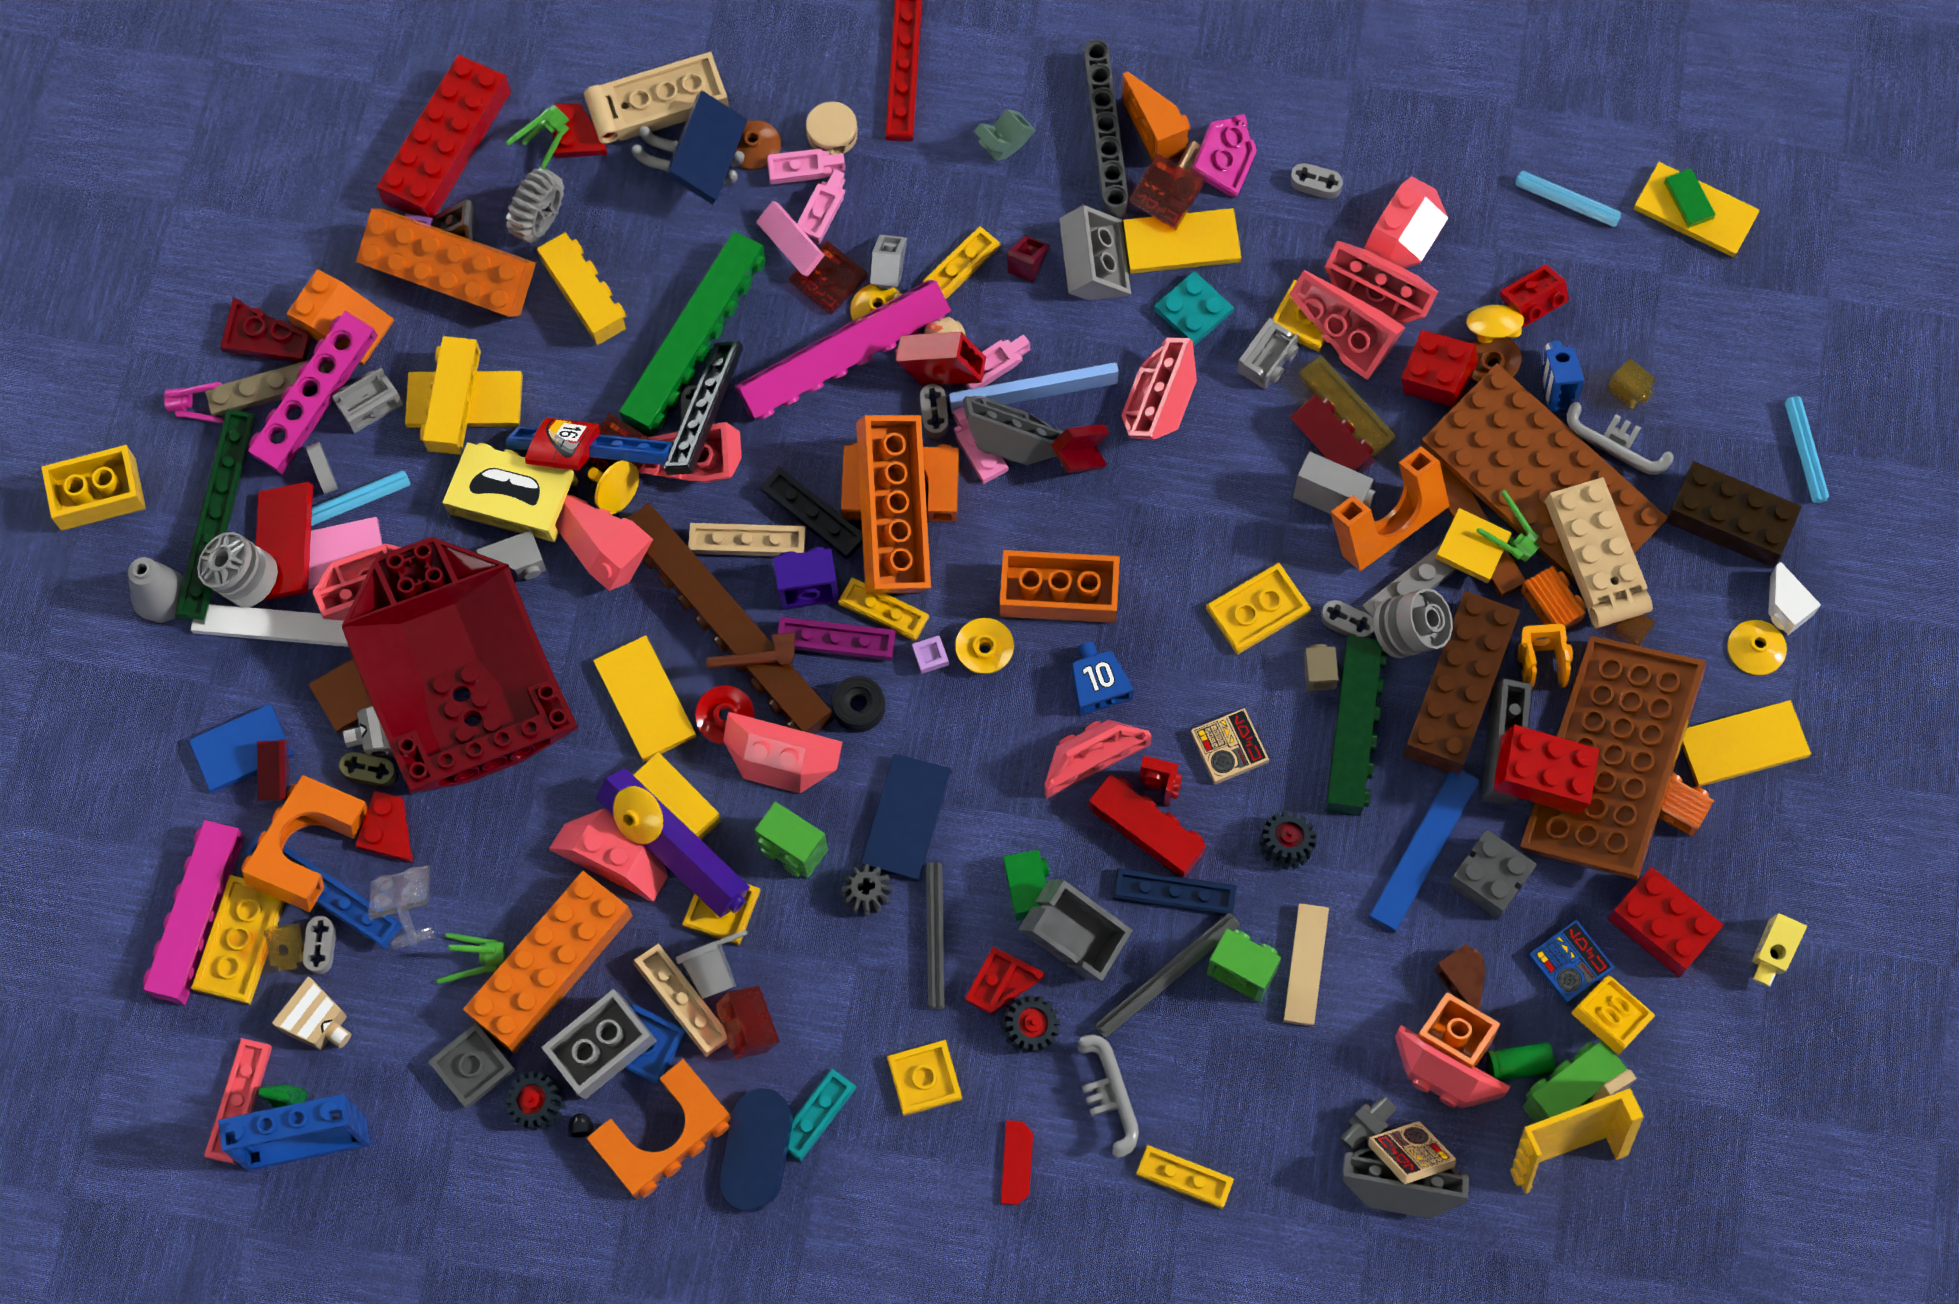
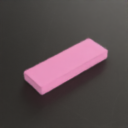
M772 201L756 221L802 275L808 277L825 256L779 203Z

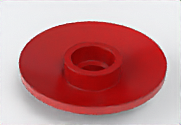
M728 685L716 686L705 692L698 701L695 711L696 723L700 732L707 739L718 744H725L723 737L727 719L723 720L719 717L721 709H728L732 713L754 718V707L750 698L742 690Z

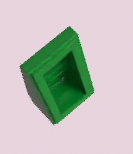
M277 1084L260 1088L258 1094L272 1108H278L305 1102L307 1091L298 1087Z

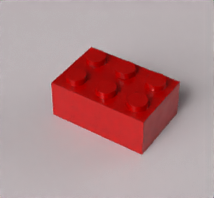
M1513 725L1501 738L1493 791L1577 815L1591 805L1599 749L1519 725Z
M1652 866L1608 918L1611 923L1679 978L1724 926V924Z

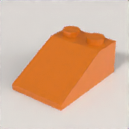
M1130 72L1123 73L1121 102L1153 164L1157 165L1158 158L1161 159V162L1165 161L1166 163L1181 158L1187 144H1189L1188 131L1190 130V124L1186 115H1181L1176 105Z
M319 269L316 270L286 313L293 326L309 333L310 337L317 341L326 339L331 331V323L338 315L341 316L344 311L374 328L378 336L360 361L363 365L394 322L393 317L340 280ZM346 339L341 340L337 344V349H346L350 341Z

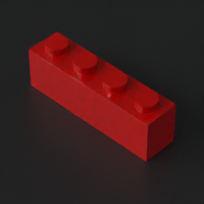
M1110 774L1090 798L1088 810L1176 876L1185 878L1205 853L1206 844L1203 843L1204 839L1193 830L1188 832L1179 825L1180 821L1171 813L1166 812L1164 814L1157 809L1156 803L1150 797L1144 794L1140 796L1134 792L1132 785L1122 777L1116 778Z

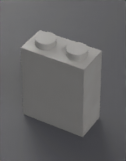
M1309 451L1298 474L1293 498L1331 514L1330 511L1354 495L1370 509L1371 501L1375 494V491L1371 489L1374 479Z

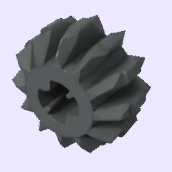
M864 864V872L860 873L858 868L854 867L852 869L854 877L847 875L844 877V882L847 886L842 887L841 892L847 896L844 899L846 906L854 904V913L857 914L861 908H864L865 916H870V908L874 907L875 911L880 913L882 911L880 903L887 905L890 903V898L887 894L892 893L893 889L892 886L887 885L890 881L888 874L880 876V867L877 866L870 872L869 865ZM869 885L871 887L869 894H863L864 886Z

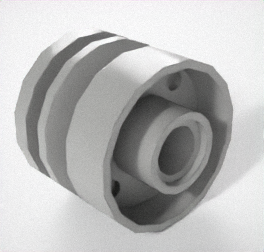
M225 532L214 537L203 549L197 566L198 577L205 586L240 607H251L261 602L271 592L278 574L277 563L272 555L235 532Z
M1428 588L1381 601L1376 608L1373 618L1374 632L1378 643L1387 654L1395 658H1404L1420 652L1424 653L1444 647L1450 640L1453 630L1449 605L1442 595Z

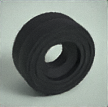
M853 676L842 681L836 687L832 696V708L835 719L842 727L853 732H865L877 726L885 713V698L881 687L872 679L864 676ZM854 698H864L867 701L866 708L862 711L853 710L850 703Z

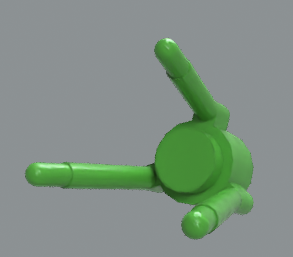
M553 104L540 116L506 141V145H511L530 130L532 131L522 140L523 145H526L544 128L552 134L558 131L540 168L545 169L562 136L569 129L565 125L569 118Z
M1503 490L1501 492L1502 496L1527 535L1525 536L1521 532L1515 539L1510 536L1508 540L1509 545L1481 528H1477L1476 531L1489 541L1511 553L1516 559L1526 562L1541 546L1536 542L1540 536L1531 529L1507 491Z
M446 933L445 937L448 939L480 945H449L448 949L450 951L479 953V962L485 963V966L438 978L436 983L442 984L485 972H495L497 966H501L505 961V942H498V939H483Z

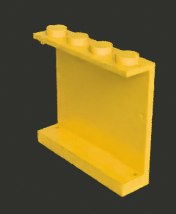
M1631 1088L1524 1127L1518 1149L1516 1150L1517 1153L1513 1160V1168L1511 1169V1175L1516 1186H1522L1524 1193H1529L1533 1187L1532 1183L1540 1162L1605 1138L1616 1160L1627 1157L1644 1118Z

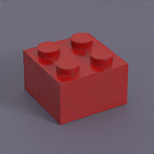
M1421 330L1401 376L1404 393L1454 407L1463 398L1478 363L1475 344Z

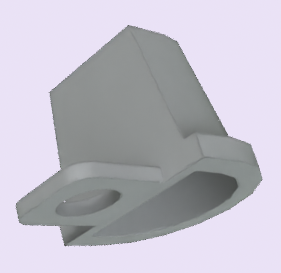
M747 930L675 957L677 964H683L702 999L736 987L722 944L748 935Z

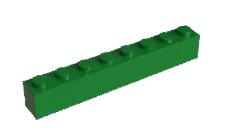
M733 231L620 409L619 413L623 424L649 437H653L656 430L660 431L663 428L667 419L666 414L671 407L674 408L681 398L680 392L685 384L689 385L695 376V368L699 362H704L707 358L712 341L714 339L717 340L721 336L724 322L728 316L732 317L736 312L738 300L742 294L746 295L752 284L751 279L755 273H759L763 269L766 257L762 244Z

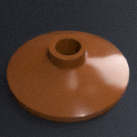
M760 120L747 121L736 151H741L744 154V162L739 167L746 170H760L768 167V155L780 154L781 139L777 130L772 125ZM750 139H758L754 143L748 141Z
M1497 338L1489 343H1482L1476 340L1472 343L1476 346L1478 363L1471 377L1475 382L1478 383L1493 368L1489 367L1492 363H1498L1512 377L1518 373L1522 363L1521 351L1518 345L1510 338Z

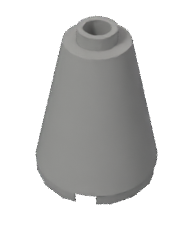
M141 557L134 560L128 568L130 598L134 610L145 620L157 623L173 620L184 577L176 570L150 558Z

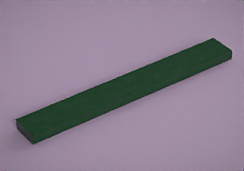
M226 409L175 619L205 624L213 590L205 586L199 579L198 561L205 546L214 537L228 531L255 421V414Z

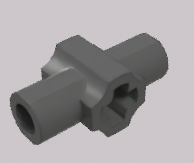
M1381 1096L1371 1107L1367 1103L1361 1107L1347 1122L1350 1128L1339 1138L1342 1145L1348 1151L1354 1153L1364 1142L1368 1144L1370 1137L1383 1133L1389 1126L1385 1121L1396 1111L1393 1103L1386 1097Z

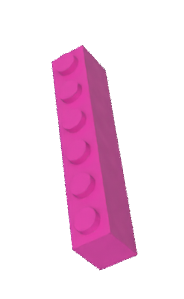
M204 820L202 828H198L194 837L195 847L192 856H188L184 864L185 875L182 884H178L174 892L175 903L173 909L167 913L164 919V934L154 947L152 967L147 969L143 978V990L151 997L186 1005L229 875L233 873L245 836L238 828Z

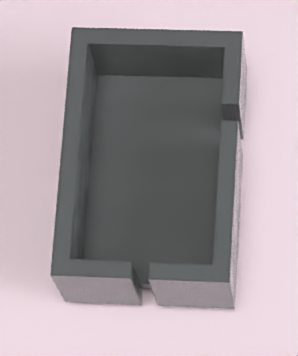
M1049 879L1035 901L1039 904V907H1032L1018 930L1061 962H1068L1067 966L1086 980L1102 982L1133 930L1065 880Z

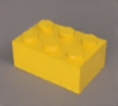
M127 445L41 467L51 518L61 531L146 509L136 458Z

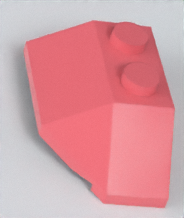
M1412 176L1403 182L1374 226L1364 249L1404 269L1420 264L1448 221V216L1437 190Z
M1341 241L1336 242L1325 265L1332 285L1384 312L1401 325L1425 318L1439 292L1418 275L1368 250Z
M1167 337L1162 342V346L1154 351L1140 366L1121 414L1130 438L1155 440L1178 430L1197 382L1193 341L1190 338Z
M383 544L330 563L318 585L312 591L323 619L344 621L375 557L401 547Z
M729 712L727 715L723 742L743 779L799 794L837 770L843 743L842 741Z
M1108 719L1103 723L1096 721L1085 728V732L1077 736L1071 734L1059 741V745L1056 746L1044 784L1046 798L1150 746L1152 735L1148 730Z
M606 808L565 823L549 848L550 851L653 903L668 880L665 864L644 844H637L627 839L619 830L614 815Z
M1401 1025L1398 1029L1395 1039L1407 1078L1413 1081L1412 1085L1418 1090L1425 1093L1431 1091L1440 1096L1439 1100L1443 1104L1451 1108L1458 1106L1463 1109L1504 1098L1511 1086L1476 1067L1470 1069L1420 1039L1416 1033Z

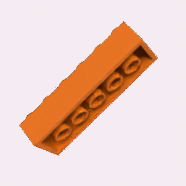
M371 208L356 262L508 317L521 315L536 262L386 209Z
M865 415L856 422L865 593H922L931 588L921 415Z
M582 871L463 1008V1011L473 1022L477 1023L495 1040L515 1054L631 919L633 915L629 906L585 871Z

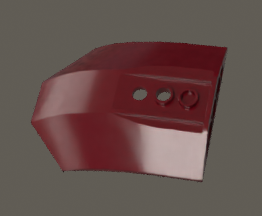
M434 537L426 538L375 557L342 624V630L373 709L410 793L467 784L526 761L578 729L577 723L533 629L509 569V564ZM457 689L468 690L470 693L469 699L464 702L456 701L453 698V693ZM471 715L478 716L481 719V722L476 726H468L464 721Z

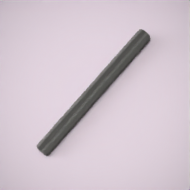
M1227 913L1096 1022L1095 1028L1098 1033L1104 1038L1110 1036L1219 944L1227 928L1231 931L1238 929L1240 924L1236 917L1231 913Z

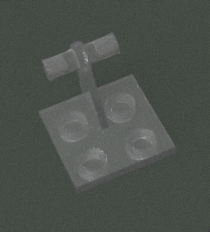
M429 865L419 868L412 867L405 872L391 876L384 875L371 881L368 913L370 920L398 913L406 931V934L393 938L391 941L393 949L407 945L411 947L418 946L421 941L435 938L432 926L415 931L408 909L429 903L431 871Z

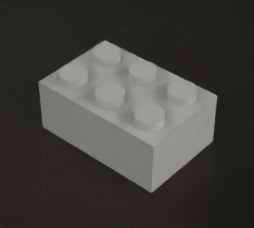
M613 989L541 1048L575 1092L586 1100L656 1043L657 1040L622 995Z

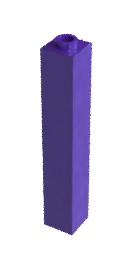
M624 768L605 778L596 799L613 814L615 797L622 789L629 786H638L648 792L650 791ZM654 796L662 811L663 828L656 840L644 845L720 918L729 912L736 913L745 904L746 900L744 897L750 886Z

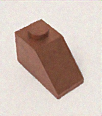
M1466 943L1440 961L1434 971L1453 996L1478 1011L1480 1010L1486 969L1483 965L1485 961L1476 948L1471 949Z

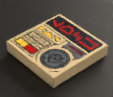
M1245 708L1194 728L1190 732L1214 785L1269 763V758Z
M1420 1121L1369 1138L1368 1146L1404 1184L1455 1167L1456 1158Z

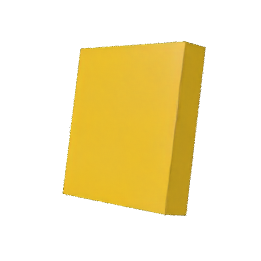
M1294 279L1272 319L1293 334L1290 339L1295 334H1298V343L1319 352L1325 342L1322 332L1313 321L1306 317L1289 295L1297 282Z
M1459 508L1435 559L1488 584L1504 549L1478 534L1476 530L1481 528L1505 543L1508 542L1511 532Z
M749 885L750 888L744 897L746 902L742 908L736 913L729 912L721 918L694 893L682 925L683 927L718 939L744 931L747 928L761 890L758 887ZM743 937L732 940L729 943L740 946Z
M946 1040L887 1056L903 1117L962 1100Z

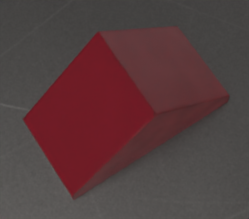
M1025 235L1008 251V273L1033 283L1051 245Z

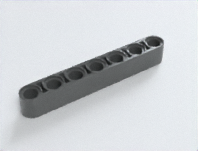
M1094 39L1089 41L1084 49V71L1102 211L1121 219L1127 213L1128 191L1108 45L1104 41ZM1092 56H1100L1101 58L1096 59L1092 58ZM1100 79V80H1103L1104 82L1099 83V82H1096L1095 80ZM1104 103L1107 104V106L1100 107L1098 106V104ZM1106 127V128H1109V129H1111V130H1109V131H1103V130H1101V128ZM1104 152H1112V153H1114V154H1113V155H1105V154H1103V153H1104ZM1114 176L1117 177V179L1109 180L1107 179V177ZM1111 201H1119L1120 204H1118V205H1113V204H1111L1110 202H1111Z

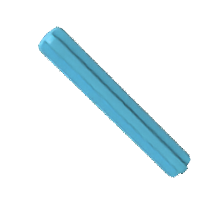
M1520 171L1515 181V185L1612 227L1618 224L1621 217V212L1526 171Z
M1800 396L1790 397L1785 402L1811 499L1814 503H1822L1827 501L1829 494L1802 398Z
M403 470L312 507L311 526L408 487L410 481L406 472Z

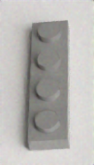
M1440 544L1364 603L1361 610L1374 618L1376 608L1381 601L1424 588L1434 589L1458 569L1435 559L1441 546Z

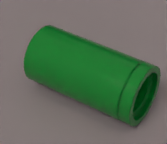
M1549 1042L1487 1052L1489 1075L1499 1081L1553 1073L1555 1070L1553 1051Z

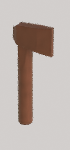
M795 632L772 634L775 651L708 657L706 659V666L708 669L775 662H778L781 666L791 665L794 662Z

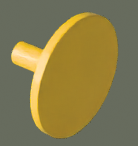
M622 460L612 464L604 473L597 468H591L588 471V477L598 483L595 490V504L598 509L603 508L610 511V514L613 515L622 511L631 502L639 484V472L633 463Z

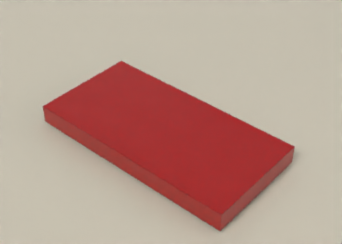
M309 482L258 491L256 546L272 555L278 569L276 583L271 592L262 601L308 593L313 485Z

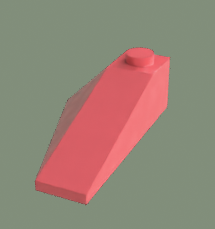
M1306 270L1302 272L1289 293L1306 317L1313 321L1322 332V337L1325 341L1330 343L1337 351L1343 364L1366 380L1370 379L1392 351L1406 328L1384 312Z
M727 422L713 424L693 474L667 475L663 469L664 465L639 462L638 472L701 483L732 478L742 459L740 431ZM678 432L643 439L674 442Z
M569 493L555 524L560 535L588 573L609 591L630 583L653 541L633 521L626 518H617L611 515L610 511L603 508H594L588 505L587 501Z

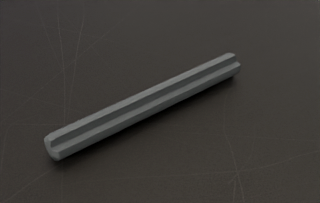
M931 862L926 865L929 1009L939 1010L945 1006L942 864Z

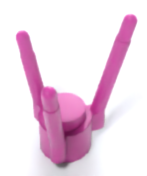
M215 382L190 388L166 389L164 393L166 410L168 412H175L176 418L188 417L223 424V418L187 411V408H191L193 404L192 394L213 390L216 386L222 384L221 382Z

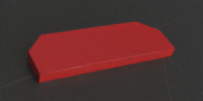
M1006 1120L1001 1204L1018 1206L1030 1193L1033 1132L1023 1121Z

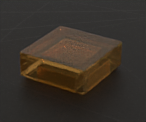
M1645 614L1620 621L1614 632L1632 644L1640 646L1656 621Z

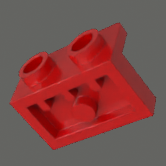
M1547 264L1500 291L1501 299L1523 316V327L1528 326L1569 300L1566 280Z
M1143 755L1139 782H1143L1145 787L1153 790H1161L1162 787L1166 788L1164 805L1170 806L1171 799L1178 798L1181 787L1182 774L1177 773L1179 764Z

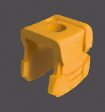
M1563 624L1526 626L1522 630L1521 643H1519L1517 648V661L1522 663L1523 670H1521L1523 683L1531 684V690L1534 687L1537 675V661L1535 657V652L1554 650L1560 688H1565L1568 684L1573 651L1571 644L1566 643V629Z

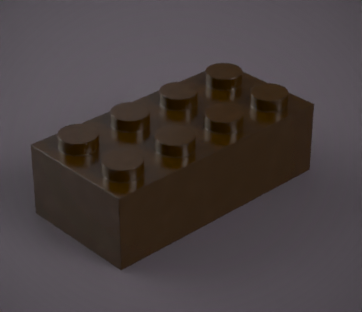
M1693 461L1679 489L1666 523L1774 568L1782 556L1802 506Z

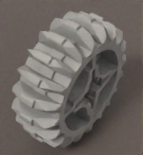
M534 169L531 173H528L525 180L523 179L519 188L516 189V193L512 197V203L508 207V221L506 222L508 232L517 239L529 243L537 242L541 236H544L552 222H554L559 207L562 205L561 199L564 196L563 180L547 169Z

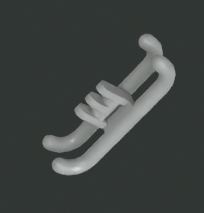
M642 126L639 129V134L646 143L659 149L671 151L674 154L679 141L658 137L652 134L647 126ZM634 145L632 148V153L639 162L667 171L670 160L649 155L643 151L640 145ZM735 152L730 167H738L743 164V152ZM735 170L727 172L722 186H730L736 183L738 175Z
M1573 402L1567 412V425L1582 440L1649 475L1660 474L1666 471L1672 464L1674 455L1669 451L1665 452L1659 460L1650 461L1629 450L1641 427L1636 425L1631 435L1626 433L1631 422L1625 420L1621 429L1617 428L1616 426L1620 422L1621 416L1616 414L1605 434L1601 435L1580 423L1579 415L1582 409L1579 402Z
M1085 1035L1080 1037L1078 1041L1079 1052H1094L1098 1054L1107 1078L1082 1086L1084 1093L1095 1090L1097 1094L1086 1098L1088 1105L1097 1102L1101 1104V1106L1090 1109L1091 1116L1118 1110L1126 1136L1114 1143L1112 1153L1116 1158H1121L1131 1153L1136 1147L1139 1135L1138 1124L1112 1047L1101 1036Z

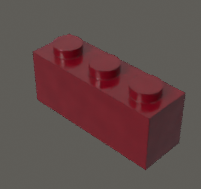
M1314 394L1290 418L1327 459L1362 474L1375 462V459L1370 455L1374 451L1373 448L1363 438L1358 442L1352 435L1355 431L1354 427L1345 418L1339 421L1333 414L1337 409L1326 397L1321 400Z

